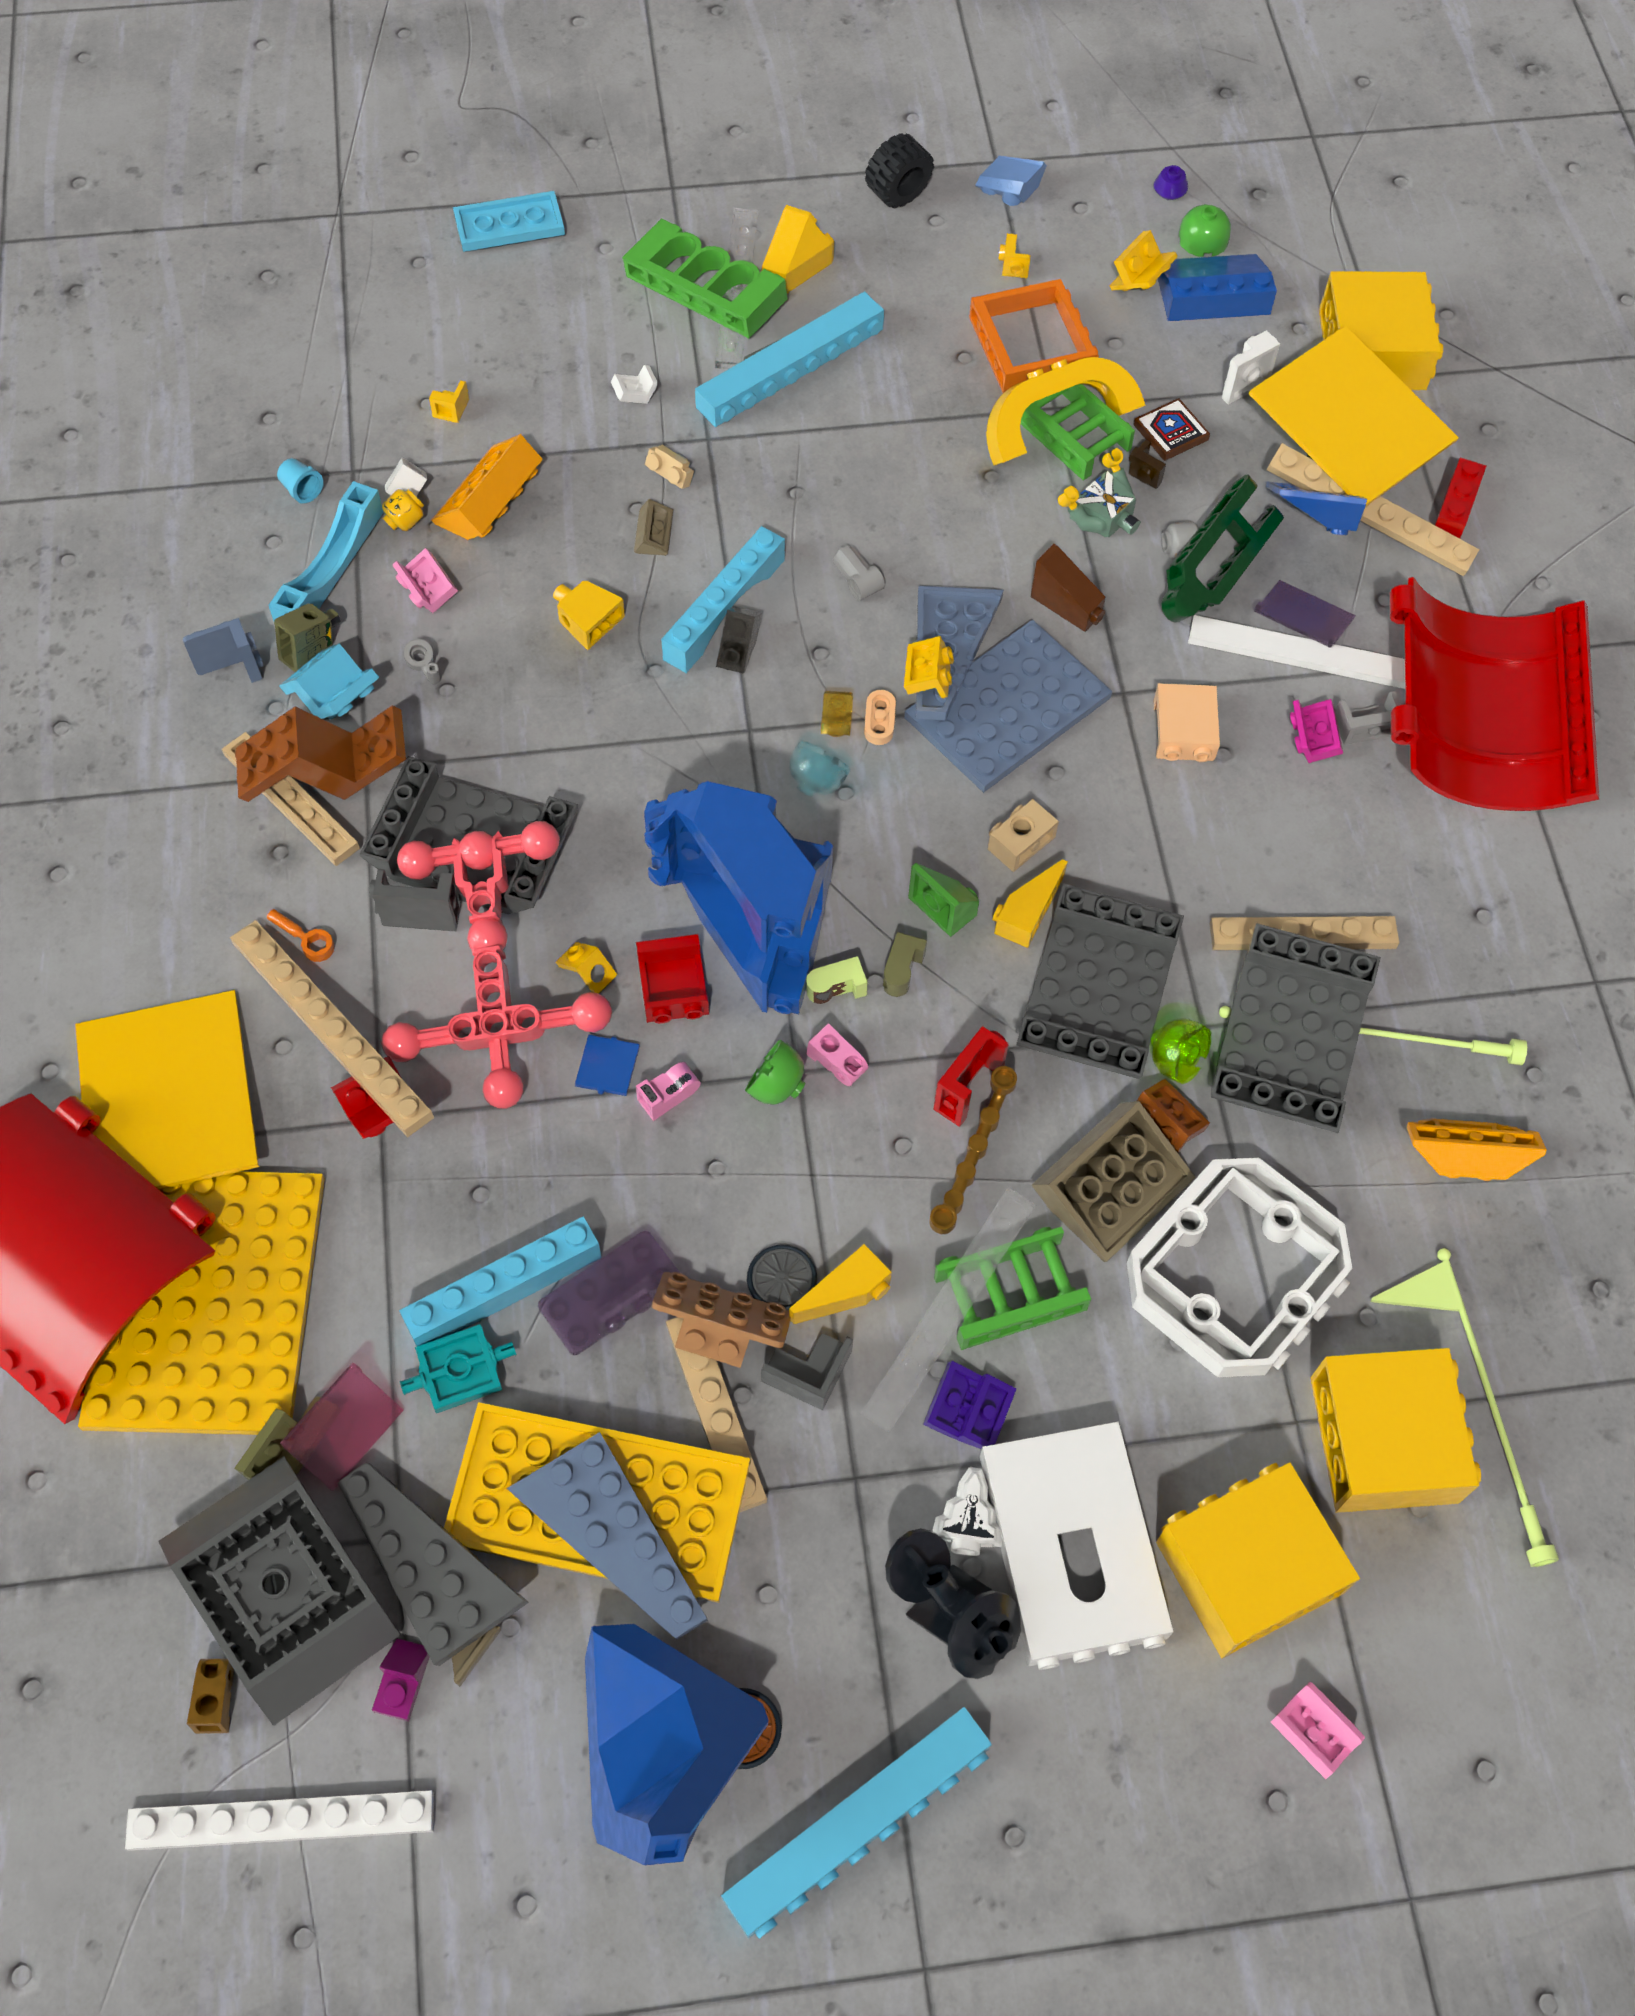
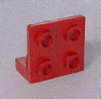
M389 1056L383 1058L400 1076L392 1059ZM352 1076L331 1087L348 1120L362 1139L378 1136L385 1131L388 1125L394 1123Z

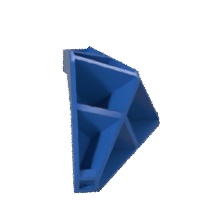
M636 1624L592 1626L585 1656L592 1826L598 1844L642 1865L683 1862L699 1823L766 1729L769 1720L765 1708L760 1701Z

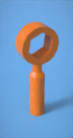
M272 909L268 913L267 919L293 937L302 939L301 946L309 960L321 962L327 960L333 954L335 946L331 935L327 931L314 929L306 933L301 926L277 910ZM319 939L325 941V948L317 952L310 949L311 943Z

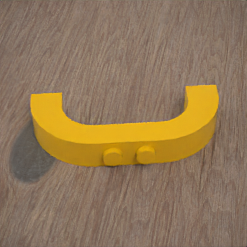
M1098 357L1083 358L1069 364L1064 359L1051 364L1052 370L1044 373L1041 368L1028 373V380L1018 383L1004 392L990 413L986 436L993 465L1004 463L1027 453L1020 431V423L1024 411L1033 402L1075 385L1086 384L1096 388L1105 399L1106 405L1120 416L1146 406L1138 384L1122 366L1111 360Z

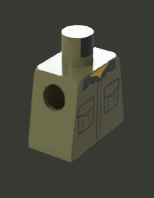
M308 603L276 618L274 626L278 659L296 672L321 650L331 647L333 645L331 629L341 622L338 613L332 608L323 613L316 606Z

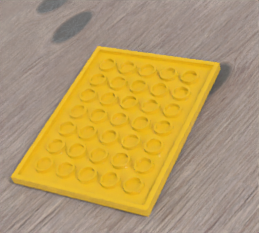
M235 1172L159 1189L172 1202H175L186 1193H191L216 1215L210 1229L200 1236L201 1239L215 1250V1254L192 1267L163 1288L127 1323L112 1341L86 1382L85 1395L78 1427L82 1431L258 1435L276 1408L287 1413L293 1419L325 1182L323 1174Z

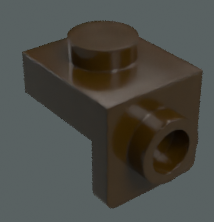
M1146 439L1140 447L1136 446L1129 456L1131 464L1128 474L1137 478L1142 483L1157 489L1162 483L1166 463L1149 455L1151 442Z

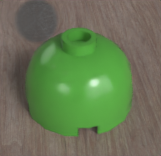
M1206 204L1196 206L1186 213L1180 224L1178 234L1180 245L1188 253L1198 257H1203L1204 253H1212V257L1224 252L1229 244L1231 223L1227 214L1221 208Z
M778 1040L764 1057L765 1061L759 1069H756L745 1088V1091L751 1097L764 1104L775 1105L783 1103L789 1096L795 1099L805 1086V1082L801 1080L805 1071L802 1057L787 1042Z

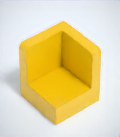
M460 380L455 392L446 390L443 392L432 391L429 401L434 418L459 423L469 401L466 381Z

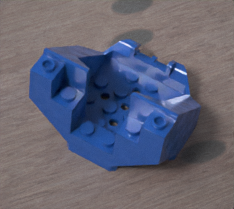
M706 781L698 784L697 790L689 792L687 789H683L669 794L665 801L659 802L655 799L647 802L644 811L646 828L644 836L645 843L651 849V853L654 856L651 858L654 869L648 867L650 880L658 886L676 883L683 884L699 920L762 1012L767 1013L768 1008H773L782 1014L794 1013L799 1015L806 992V978L814 965L828 889L832 879L833 845L829 841H825L823 845L793 838L776 818L777 800L766 794Z

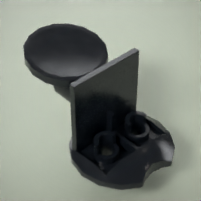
M920 1528L908 1531L897 1539L889 1551L885 1564L886 1580L891 1591L904 1601L916 1603L906 1613V1616L948 1646L947 1654L951 1665L961 1675L974 1679L991 1675L997 1663L1004 1659L1009 1651L1016 1648L1021 1633L1020 1612L1017 1602L1005 1592L994 1591L954 1564L951 1565L950 1551L947 1544L935 1532Z

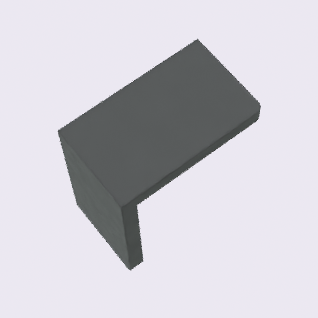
M821 1333L807 1362L776 1348L768 1365L764 1364L761 1369V1382L823 1411L852 1353L853 1339L847 1336L843 1343Z

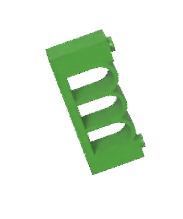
M662 218L622 257L626 277L747 338H750L788 299L786 282L780 275L766 269L759 272L757 266L745 260L731 262L728 252L723 248L716 246L702 248V243L697 236L688 232H682V228ZM690 256L674 273L665 269L676 258ZM710 270H719L703 287L693 283L703 273ZM739 284L748 285L732 302L722 297L733 286Z

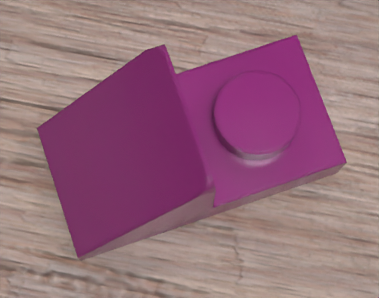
M398 1638L395 1640L379 1668L384 1674L372 1707L374 1713L409 1722L429 1661V1655L423 1645Z

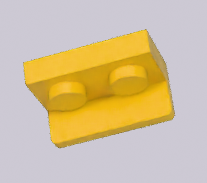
M941 636L908 644L904 688L908 695L936 688L941 698L948 697L949 685L952 684L950 666L954 662V656L949 646L946 647Z

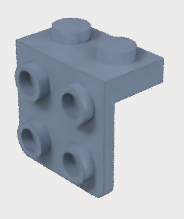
M239 618L196 631L183 638V643L198 675H204L243 661L251 683L263 679L259 668L264 665L258 650H255L257 649L251 632L244 633Z

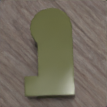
M897 932L884 969L883 988L887 994L893 997H900L908 992L913 962L922 964L926 954L927 940Z

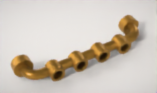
M1008 1066L997 1067L992 1072L990 1086L994 1091L988 1107L981 1111L976 1134L969 1138L967 1155L964 1161L959 1163L956 1168L953 1187L945 1193L943 1204L935 1206L930 1213V1227L938 1234H948L955 1228L957 1214L962 1210L963 1194L966 1187L974 1182L975 1167L978 1160L986 1154L987 1139L990 1132L995 1131L998 1127L999 1111L1004 1099L1016 1087L1017 1074Z

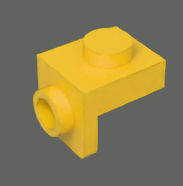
M1007 233L1006 244H1000L999 260L1003 261L1002 276L1027 278L1031 256L1029 254L1015 253L1017 234Z

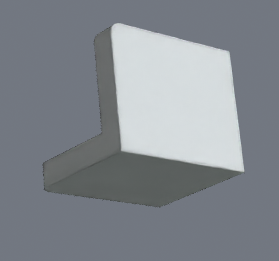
M402 457L385 484V492L392 495L398 489L404 491L409 489L417 497L427 481V474Z

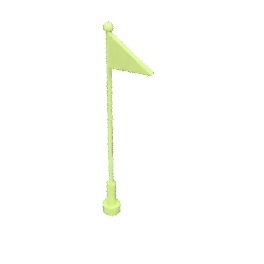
M1222 1006L1219 1009V1015L1222 1018L1230 1016V1007ZM1362 1027L1359 1034L1469 1048L1471 1052L1507 1057L1509 1064L1523 1065L1527 1055V1041L1520 1039H1511L1509 1044L1480 1040L1464 1042Z
M1442 1248L1438 1251L1437 1257L1443 1262L1372 1297L1371 1302L1459 1311L1523 1506L1520 1508V1512L1532 1549L1526 1551L1530 1566L1539 1567L1552 1564L1559 1560L1555 1546L1552 1544L1546 1545L1534 1505H1529L1449 1261L1451 1253L1448 1249Z

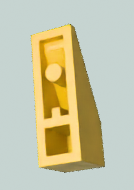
M1060 860L1011 893L1004 905L999 903L992 919L996 922L994 934L1028 948L1064 879L1068 861Z
M863 1244L789 1308L790 1321L793 1324L864 1306L873 1298L877 1301L890 1290L891 1286L889 1284L892 1272Z

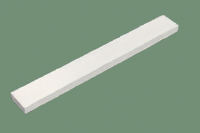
M1194 615L1188 639L1189 644L1405 689V659L1197 615Z

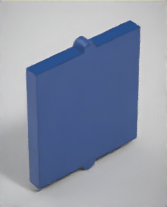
M588 1035L575 1087L596 1090L599 1094L607 1092L627 1096L640 1044L620 1041L616 1037L609 1039Z

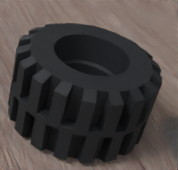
M900 133L897 136L890 137L888 141H884L876 149L868 162L869 165L865 171V181L867 186L888 207H903L907 203L912 202L926 188L932 176L934 160L931 154L910 134L906 133L904 135Z

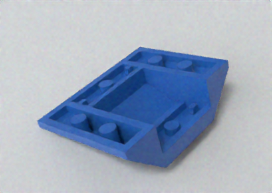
M1267 481L1266 484L1268 489L1327 527L1326 531L1337 535H1348V530L1357 531L1367 499L1361 496L1307 491L1287 483Z

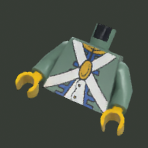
M1118 448L1112 450L1111 455L1107 453L1102 458L1103 465L1112 469L1111 473L1109 471L1104 472L1080 494L1074 486H1069L1058 497L1059 505L1069 507L1070 519L1075 521L1082 531L1110 537L1119 528L1132 535L1140 526L1141 521L1133 516L1136 498L1124 468L1119 466V463L1123 460V453Z

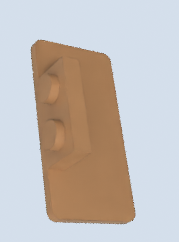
M664 1272L662 1274L651 1305L657 1311L683 1318L675 1348L741 1368L749 1340L782 1348L791 1319L789 1310H786L781 1304L775 1302L766 1303L754 1299L749 1294L743 1292L734 1293L721 1289L714 1283H702L689 1279L686 1275L678 1272Z

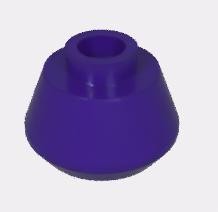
M1176 165L1165 167L1154 181V189L1157 194L1166 200H1176L1184 196L1188 191L1185 171Z

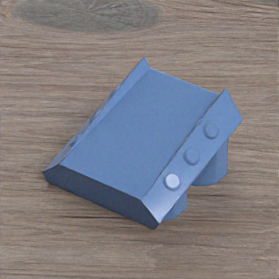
M999 155L980 175L975 186L981 188L982 192L988 195H1001L1002 201L1005 204L1015 206L1021 202L1024 203L1039 187L1047 165L1043 161Z

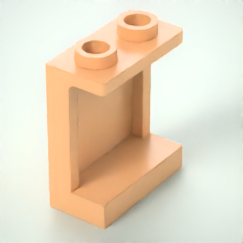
M1158 683L1153 700L1154 710H1157L1158 723L1156 758L1169 761H1214L1220 746L1217 686Z

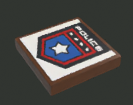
M1180 398L1145 413L1134 420L1136 429L1145 439L1151 442V446L1164 461L1208 441L1210 437L1208 430Z

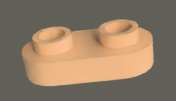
M876 690L867 697L864 735L870 743L875 745L887 744L891 741L894 734L896 700L893 694L886 690Z

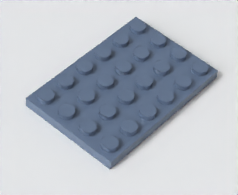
M1032 619L972 662L946 720L916 719V703L905 710L904 718L984 793L1111 698L1112 691Z

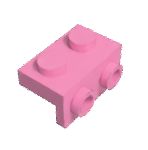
M426 548L405 567L398 561L392 564L398 573L395 576L404 588L411 591L409 598L420 609L424 606L434 613L458 592L436 558Z
M1312 1682L1303 1687L1271 1721L1278 1731L1325 1779L1332 1775L1346 1757L1365 1739V1736Z

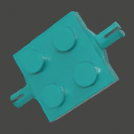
M481 1324L415 1347L420 1362L419 1375L400 1381V1385L404 1395L424 1388L429 1394L437 1414L501 1391L502 1387L497 1374V1361L516 1356L517 1354L512 1341L492 1348L485 1338Z

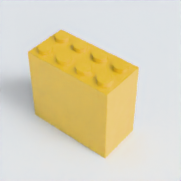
M1331 271L1319 308L1323 340L1346 325L1410 390H1427L1430 379L1435 377L1436 363L1442 358L1443 344L1439 343L1438 339L1439 323H1435L1436 308L1435 303L1431 302L1432 286L1427 281L1426 272Z
M1449 1348L1326 1356L1310 1377L1335 1513L1459 1504L1479 1487L1481 1469L1478 1462L1474 1461L1471 1449L1474 1444L1471 1428L1466 1426L1464 1417L1466 1401L1463 1393H1459L1456 1381L1459 1376L1456 1360L1451 1358Z
M1291 1462L1281 1467L1277 1463L1267 1466L1258 1473L1260 1476L1249 1483L1247 1478L1236 1482L1228 1488L1229 1492L1221 1498L1213 1494L1197 1504L1199 1508L1189 1514L1186 1510L1177 1512L1167 1519L1168 1524L1161 1528L1162 1533L1156 1541L1221 1659L1338 1598L1360 1580L1359 1575Z

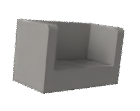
M1396 691L1389 692L1384 705L1350 710L1346 700L1339 701L1335 713L1339 733L1344 745L1391 737V710L1401 705Z

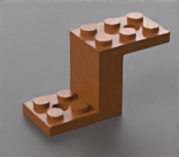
M392 705L351 733L296 706L236 747L238 798L249 802L289 775L346 800L406 760L401 709Z

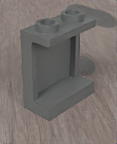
M377 870L376 880H371L369 895L375 901V913L379 914L383 926L457 931L461 903L452 873H440L438 889L389 885L385 870Z

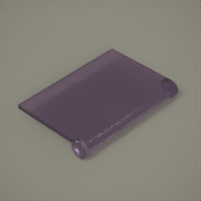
M1281 580L1278 581L1262 602H1258L1254 610L1255 613L1329 648L1335 645L1356 616Z

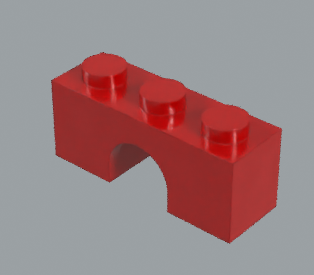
M1459 458L1435 526L1459 539L1461 538L1487 467L1486 465Z

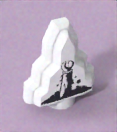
M968 1468L958 1483L956 1497L946 1502L943 1515L935 1518L933 1532L944 1541L951 1542V1551L959 1555L978 1556L980 1555L981 1547H1002L1000 1530L996 1523L995 1509L987 1501L988 1484L980 1468Z

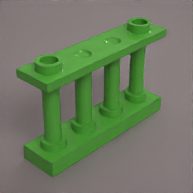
M1083 384L1075 385L1033 402L1024 411L1020 423L1083 481L1091 476L1096 456L1116 443L1127 452L1130 451L1135 430L1128 422L1121 419ZM1060 395H1064L1071 402V404L1052 416L1046 414L1041 409V407ZM1078 411H1082L1089 418L1088 421L1071 432L1065 431L1059 425ZM1097 427H1100L1108 435L1088 449L1084 448L1077 441Z
M1044 1227L1035 1231L1033 1236L959 1259L957 1256L947 1257L941 1260L939 1265H936L934 1273L935 1282L949 1280L964 1320L957 1334V1341L961 1350L1087 1311L1091 1302L1087 1287L1078 1290L1075 1287H1071L1055 1247L1061 1244L1064 1235L1062 1227L1055 1229ZM1041 1250L1044 1253L1059 1291L1056 1297L1046 1300L1044 1297H1040L1024 1257ZM1009 1260L1013 1263L1027 1299L1024 1307L1015 1310L1012 1307H1008L993 1265ZM980 1270L996 1310L993 1317L983 1320L981 1317L976 1316L961 1276Z

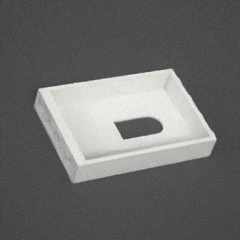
M1119 1422L982 1447L980 1461L988 1484L990 1504L995 1509L996 1523L1000 1530L1002 1547L1000 1548L1012 1599L1017 1602L1021 1620L1020 1635L1028 1667L1038 1665L1039 1670H1046L1059 1666V1660L1073 1658L1074 1663H1082L1095 1659V1653L1108 1651L1109 1656H1117L1130 1652V1646L1143 1644L1144 1649H1153L1165 1645V1640L1171 1636L1173 1628ZM1091 1528L1105 1581V1591L1098 1600L1084 1602L1076 1598L1070 1589L1058 1534Z

